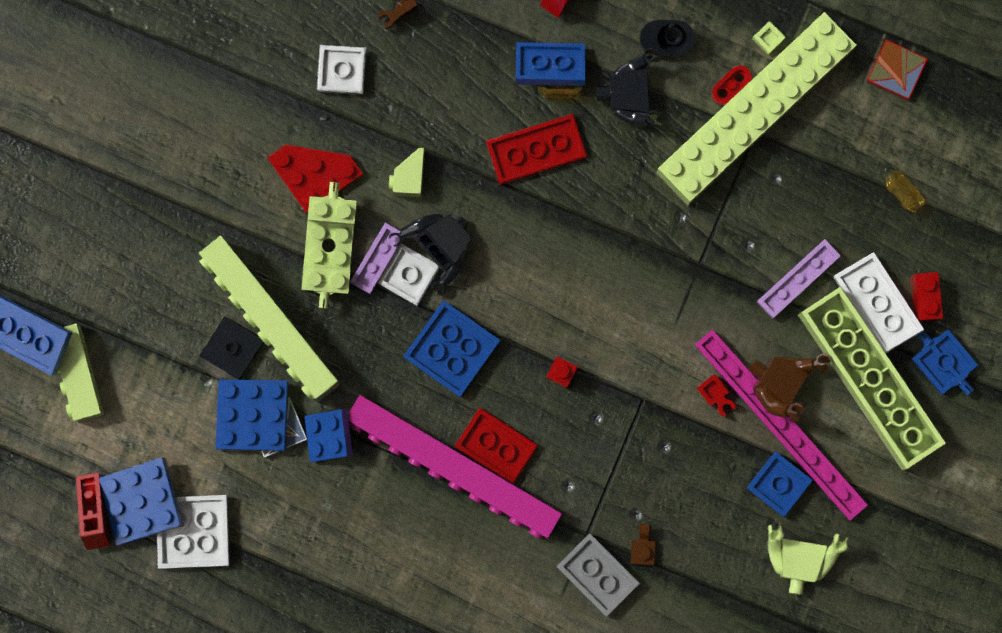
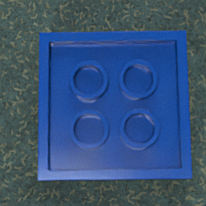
M443 300L403 358L458 397H461L500 340Z
M219 380L215 449L286 451L289 381Z
M161 457L99 478L116 546L183 525L165 458Z

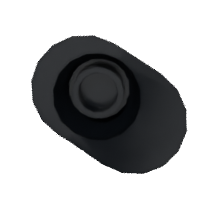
M680 20L650 21L642 28L639 37L640 44L644 50L647 48H658L653 53V55L657 56L684 55L693 48L695 43L693 29L686 22Z

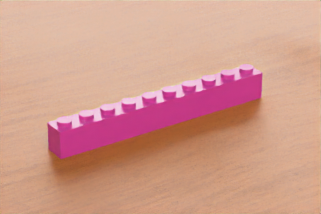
M359 395L348 414L349 427L358 433L361 430L366 431L370 434L368 437L370 440L379 445L383 441L390 446L388 450L399 457L402 453L410 457L409 463L418 468H421L422 465L430 469L428 474L438 480L444 477L450 481L448 486L458 492H461L462 489L470 493L469 498L481 504L484 501L490 504L489 510L499 516L502 513L507 514L511 517L509 522L520 528L522 525L531 529L529 533L540 540L543 536L549 537L561 516L560 512Z

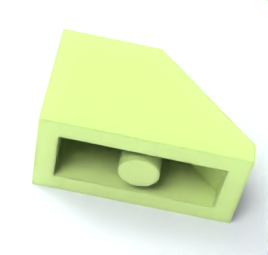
M418 148L394 169V175H390L389 189H393V195L421 197L424 148Z

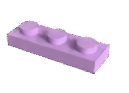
M387 223L383 225L351 279V284L371 295L398 246L393 245L399 242V237L397 235H393L389 239L388 237L391 233H400L401 231Z

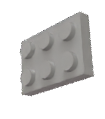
M590 533L556 566L606 617L640 584Z

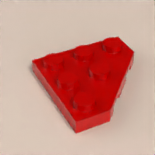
M284 145L267 157L306 214H308L310 196H329V182H334L333 191H335V182L340 183L339 193L363 176V173L351 156L346 154Z

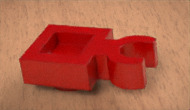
M716 374L696 388L709 406H712L714 403L717 404V411L720 416H726L722 409L723 405H729L732 410L736 408L733 401L724 397L729 391Z

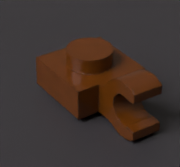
M415 0L399 1L395 5L396 8L393 9V12L381 11L377 15L379 20L383 17L390 19L384 25L385 30L390 29L396 22H401L418 11V5Z
M639 524V539L631 540L630 564L654 565L655 541H648L649 524Z

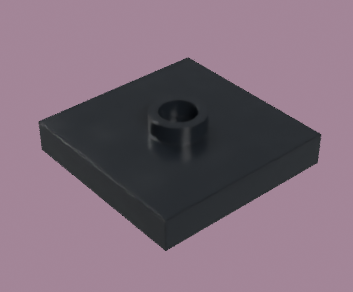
M223 317L199 356L240 380L264 342L233 321Z

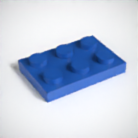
M516 42V84L585 86V44Z

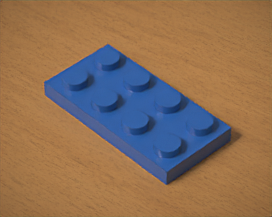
M0 295V349L51 376L56 375L73 332Z

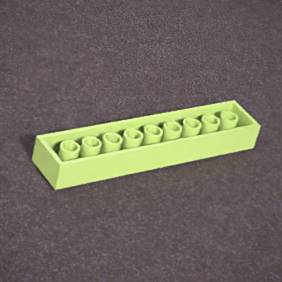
M824 12L657 169L656 173L688 206L847 57L856 47V44Z

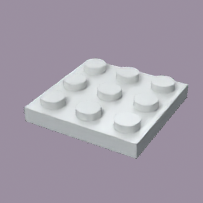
M227 495L176 497L183 525L157 534L158 568L229 566Z

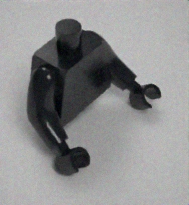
M658 48L645 49L644 54L626 62L613 71L609 79V87L596 88L597 101H610L611 112L626 123L636 126L652 124L661 126V122L656 121L659 115H663V113L655 110L649 112L647 69H645L651 62L660 61V57H653L654 51L658 50Z
M441 214L423 216L403 227L400 233H391L388 237L389 239L393 235H397L399 242L393 246H399L403 238L408 239L416 235L414 239L439 268L444 271L440 276L441 280H434L430 284L431 290L435 285H441V289L436 293L437 295H442L445 291L444 285H449L463 270L469 254L468 242L470 241V236L465 231L468 223L463 217L455 219L449 214L445 217Z

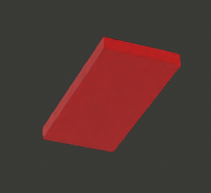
M574 114L486 141L499 185L587 158Z

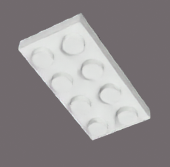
M874 252L834 275L835 281L842 288L885 354L924 331V328Z

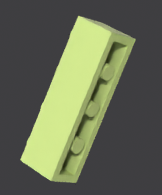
M77 323L63 327L73 332L57 372L61 373L63 382H60V388L63 396L67 395L69 403L66 405L68 417L73 418L75 422H80L104 415L82 328Z

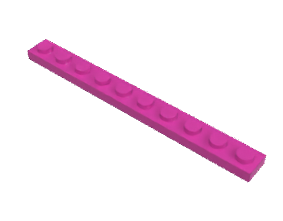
M713 329L694 345L849 521L867 506L866 502L790 417H779L768 413L753 391V386L757 379Z

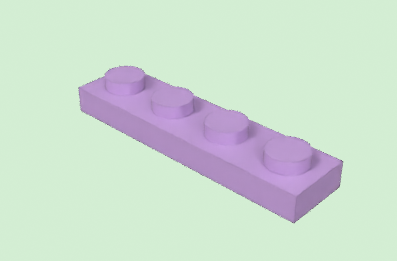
M824 239L763 295L757 303L773 319L840 257V254Z

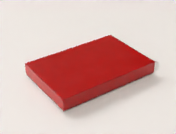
M479 408L454 447L513 485L538 445Z

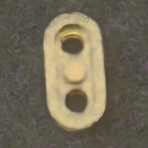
M537 85V90L545 98L573 99L583 93V86Z
M894 170L886 176V188L900 200L906 210L916 212L924 205L923 196L901 172Z

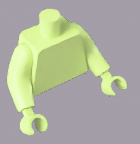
M769 525V557L775 572L780 574V577L791 579L789 593L803 595L804 582L821 580L830 571L840 553L847 549L848 538L843 542L838 541V534L834 535L833 543L827 548L824 545L782 539V525H779L780 528L775 531Z

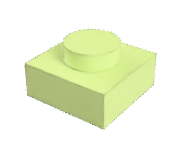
M769 21L752 39L769 55L785 39V36Z

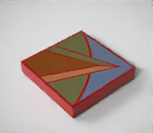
M885 40L866 82L908 101L928 58Z

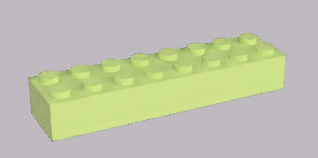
M219 236L199 252L202 257L200 263L210 274L215 273L217 275L214 278L215 282L224 292L229 290L231 295L228 298L239 311L242 308L245 310L246 313L243 317L253 328L258 327L260 329V332L257 333L267 346L272 344L275 348L272 353L280 363L284 364L286 362L288 364L287 372L296 382L301 381L304 384L301 389L311 401L315 398L320 402L341 385L222 236Z
M841 287L798 315L822 352L829 356L830 364L901 470L908 469L946 444Z

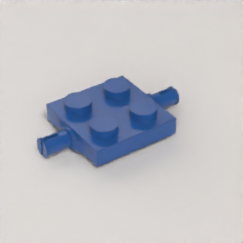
M949 329L933 339L930 338L925 330L917 336L924 346L911 360L940 395L957 385L966 396L970 394L974 389L965 379L969 372L977 367L978 364Z

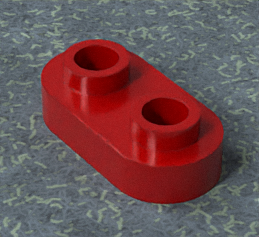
M745 66L733 67L713 87L711 93L713 101L718 105L725 106L751 81L750 70ZM735 76H742L743 81L737 82ZM725 91L727 97L721 98L719 92Z

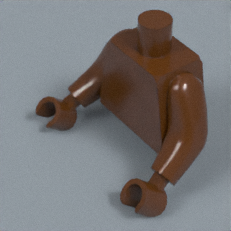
M820 354L816 359L774 357L766 365L755 359L748 369L749 372L758 377L753 386V391L768 413L779 417H791L792 421L797 422L799 420L798 414L803 415L804 409L800 403H791L808 374L807 372L817 370L818 367L820 371L827 372L829 369L827 363H830L831 360L827 354Z

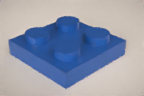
M347 409L304 416L310 462L353 456Z
M775 451L746 489L779 515L785 517L812 482V479Z

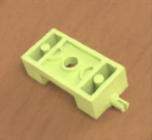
M329 182V196H310L301 290H312L319 293V308H323V299H325L324 308H329V294H348L356 201L344 200L338 197L340 183L335 182V191H333L334 182ZM325 239H332L335 242L336 246L332 252H325L323 250L322 242Z

